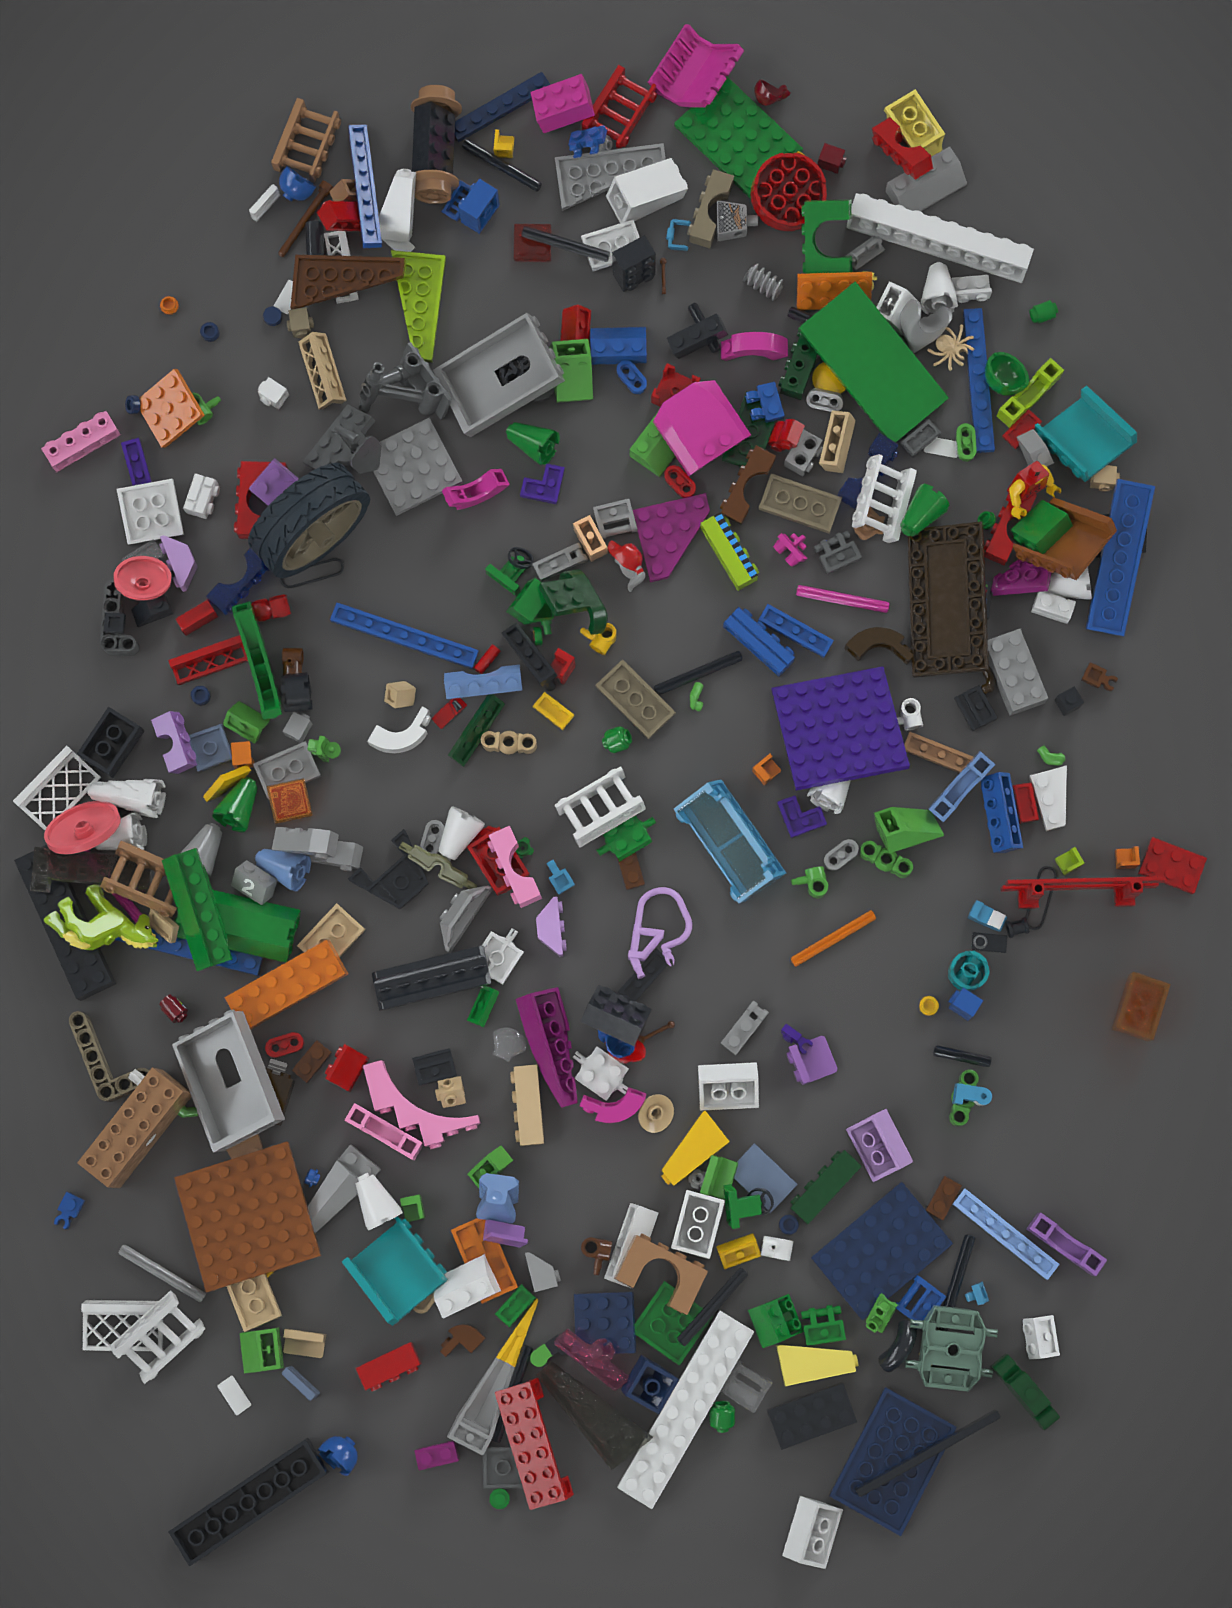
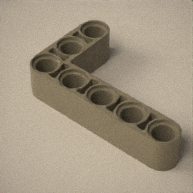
M73 1012L69 1017V1024L99 1099L112 1102L131 1094L137 1087L135 1083L128 1079L131 1072L113 1079L89 1016L83 1012ZM82 1016L84 1021L80 1026H77L76 1019ZM89 1034L91 1039L87 1044H84L83 1036ZM96 1051L98 1057L94 1062H91L90 1054ZM138 1068V1069H136V1070L139 1071L141 1074H142L143 1072H147V1073H148V1072L150 1071L149 1069H146V1068ZM103 1069L105 1075L101 1080H98L97 1072ZM125 1080L130 1082V1087L127 1090L122 1089V1083ZM110 1087L112 1093L110 1097L105 1098L104 1090Z

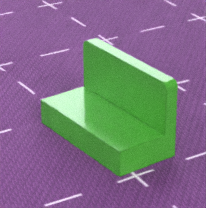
M238 701L227 711L223 725L255 744L259 740L262 729L269 724L270 719L263 720L261 713Z
M711 1155L700 1193L724 1200L723 1185H732L738 1162L718 1155Z

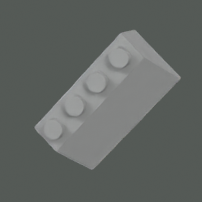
M950 146L931 157L934 169L915 180L904 172L887 182L885 192L894 205H902L912 211H923L967 185L961 163Z

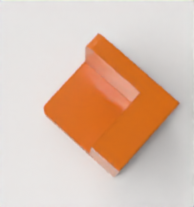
M249 741L231 743L233 767L235 769L248 765L249 768L254 767L251 743Z
M771 754L767 755L752 768V772L763 785H766L781 772V769L772 760L773 756Z
M1139 846L1129 849H1116V869L1137 868L1140 865Z

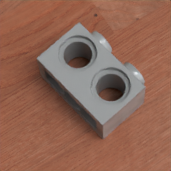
M803 429L798 445L789 452L784 461V467L802 477L806 472L809 473L814 466L812 461L815 456L819 457L822 453L823 440ZM810 443L814 446V448L807 449L805 445ZM797 459H803L805 463L803 465H799L795 461Z

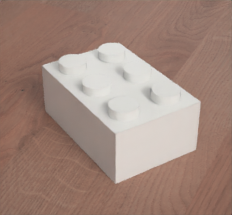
M686 1190L671 1249L710 1259L725 1200Z

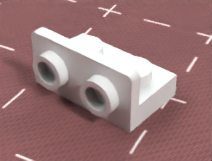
M988 275L951 278L957 300L960 303L976 299L977 301H985L992 294Z
M1048 1315L1023 1319V1332L1025 1334L1026 1351L1029 1359L1060 1356L1054 1316Z

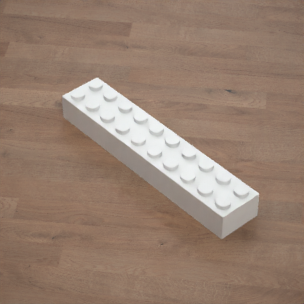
M856 193L852 204V219L848 220L846 227L860 233L875 236L876 238L879 236L883 240L1022 283L1034 250L1026 244H1017L1007 238L1001 239L991 233L979 232L972 227L959 226L958 223L953 221H943L937 216H927L921 211L908 210L902 205H892L883 199L876 200L867 194Z
M718 1311L682 1373L680 1380L619 1482L618 1489L653 1509L752 1337L753 1330L722 1311Z

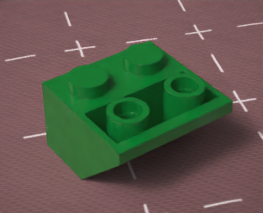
M789 1294L748 1310L762 1348L777 1344L804 1332Z

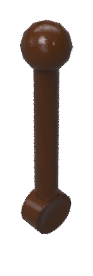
M665 258L660 259L662 266V294H666L665 264L667 260Z
M669 1021L667 1025L648 1035L639 1036L638 1040L644 1043L646 1039L668 1028H674L675 1023Z

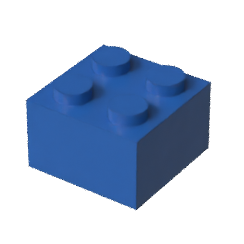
M481 179L473 183L469 188V194L466 198L463 197L458 205L461 223L480 234L500 206L498 190Z

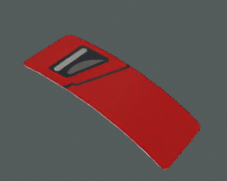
M453 698L432 717V720L440 729H443L467 704L461 698Z

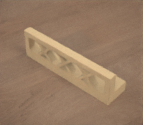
M311 332L298 343L318 408L324 409L332 403L342 404L347 400L326 333ZM309 341L311 345L310 351H308L306 347V343H308ZM313 358L316 361L315 368L312 366ZM318 374L321 377L320 385L317 383ZM323 392L326 393L327 400L324 402L322 399Z

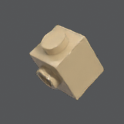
M1107 465L1092 476L1090 488H1097L1104 492L1113 490L1116 480L1120 478V473H1117V466Z

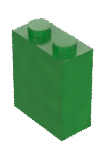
M1041 500L1011 529L1016 544L1045 554L1073 524L1066 512Z

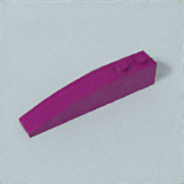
M558 987L530 993L515 999L533 1056L561 1108L578 1103L575 1078L572 1077L571 1071L574 1065L573 1060H570L569 1049H572L571 1041H568L567 1031H570L569 1022Z

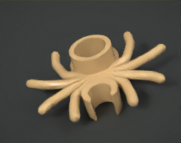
M962 324L960 325L957 340L954 332L948 327L945 330L949 331L952 337L941 335L937 338L936 347L942 353L931 349L927 350L933 355H946L934 363L933 366L941 364L949 357L948 369L951 371L952 357L957 364L963 366L964 363L959 360H964V357L959 354L961 352L968 354L967 348L974 351L973 347L962 344L969 339H973L974 336H968L960 341L963 332Z

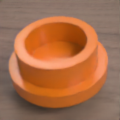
M167 296L161 300L160 308L163 313L172 315L177 312L179 304L174 297Z

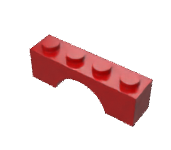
M891 117L872 128L874 144L880 146L883 152L890 156L897 166L900 165L907 175L912 176L916 180L934 169L931 155L921 145L917 147H903L899 145L903 140L901 129Z
M1009 493L1006 501H1008L1007 507L1002 506L998 515L1001 520L999 524L995 523L991 530L993 537L991 541L987 539L984 546L986 551L984 557L1005 566L1014 545L1007 534L1008 522L1016 518L1011 514L1014 506H1012ZM1034 494L1020 504V507L1026 509L1027 513L1030 511L1037 494Z

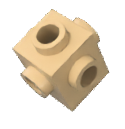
M461 1076L438 1081L439 1089H436L435 1092L437 1101L442 1102L443 1108L466 1103Z

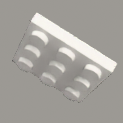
M173 479L117 489L128 545L158 540L163 535L167 537L184 535Z

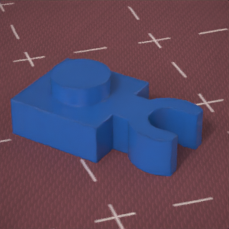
M66 1192L57 1209L62 1213L55 1218L54 1224L58 1225L59 1221L63 1219L65 1221L63 1229H68L71 1223L70 1217L77 1218L85 1200Z

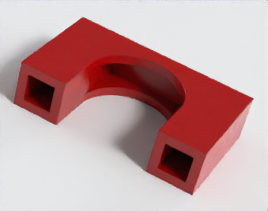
M241 461V467L237 469V478L240 479V484L236 486V496L239 497V500L235 504V514L238 517L237 521L234 522V532L238 535L239 539H248L253 525L260 517V515L253 513L249 508V500L253 494L249 487L270 462ZM280 462L288 469L286 462Z

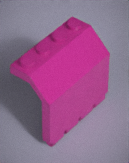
M685 24L647 83L650 86L654 83L658 95L680 107H706L707 104H711L717 95L716 91L720 90L726 81V77L729 76L736 65L735 62H738L743 54L744 49L739 44H712L700 37L689 24Z

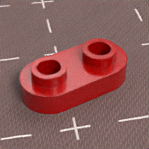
M669 466L665 470V481L680 497L688 498L694 496L696 492L694 481L679 466ZM672 474L677 475V478L672 479L670 476ZM688 487L690 491L684 492L683 489Z
M296 1032L281 1035L268 1040L265 1045V1051L272 1058L286 1056L300 1051L304 1046V1039ZM293 1039L298 1040V1044L296 1046H292L291 1044ZM274 1045L279 1046V1050L277 1052L273 1051Z

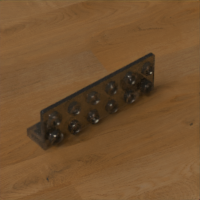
M34 847L30 891L50 893L52 880L101 885L104 876L110 879L120 857L114 854L84 851L74 854H58L49 848ZM130 860L126 861L117 882L129 886L137 864ZM149 868L144 869L135 889L147 894L151 885V869Z

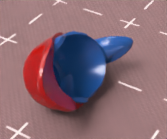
M598 1030V1038L606 1044L609 1055L621 1063L638 1062L645 1058L646 1048L641 1041L637 1040L635 1046H632Z

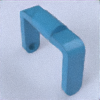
M671 220L670 227L667 228L666 237L669 249L688 251V246L672 244V241L674 240V225L690 226L691 221Z

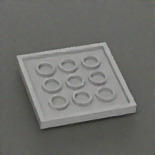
M430 418L380 441L382 445L380 466L373 472L396 516L442 494V490L445 487L458 486L463 483Z

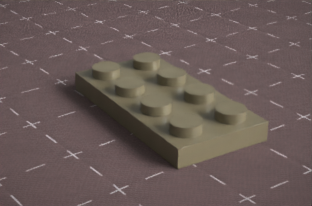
M771 474L758 510L830 534L842 497Z
M623 659L595 685L648 740L676 714Z

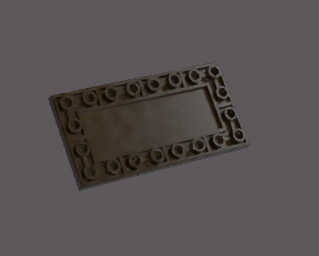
M983 522L926 527L917 535L908 536L911 650L914 655L912 658V676L925 677L989 671Z

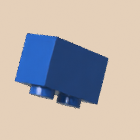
M962 988L960 991L956 990L948 1001L951 1003L949 1009L968 1021L975 1015L983 1000Z

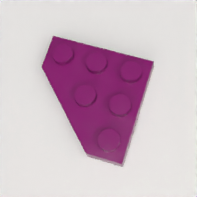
M1018 559L1009 566L1010 569L1005 573H999L994 576L991 588L993 596L1048 591L1052 573L1043 567H1036L1030 562H1023Z

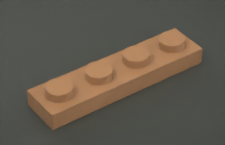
M909 732L904 744L907 753L958 773L973 759V756Z

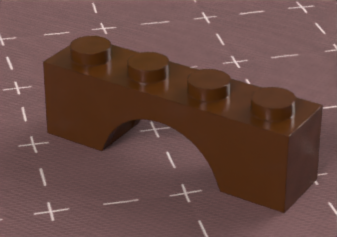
M757 445L748 452L746 458L749 460L747 464L741 466L737 474L740 476L737 483H732L728 491L731 493L728 500L724 499L720 506L722 515L741 525L750 510V506L744 498L746 483L756 475H768L776 460V455Z

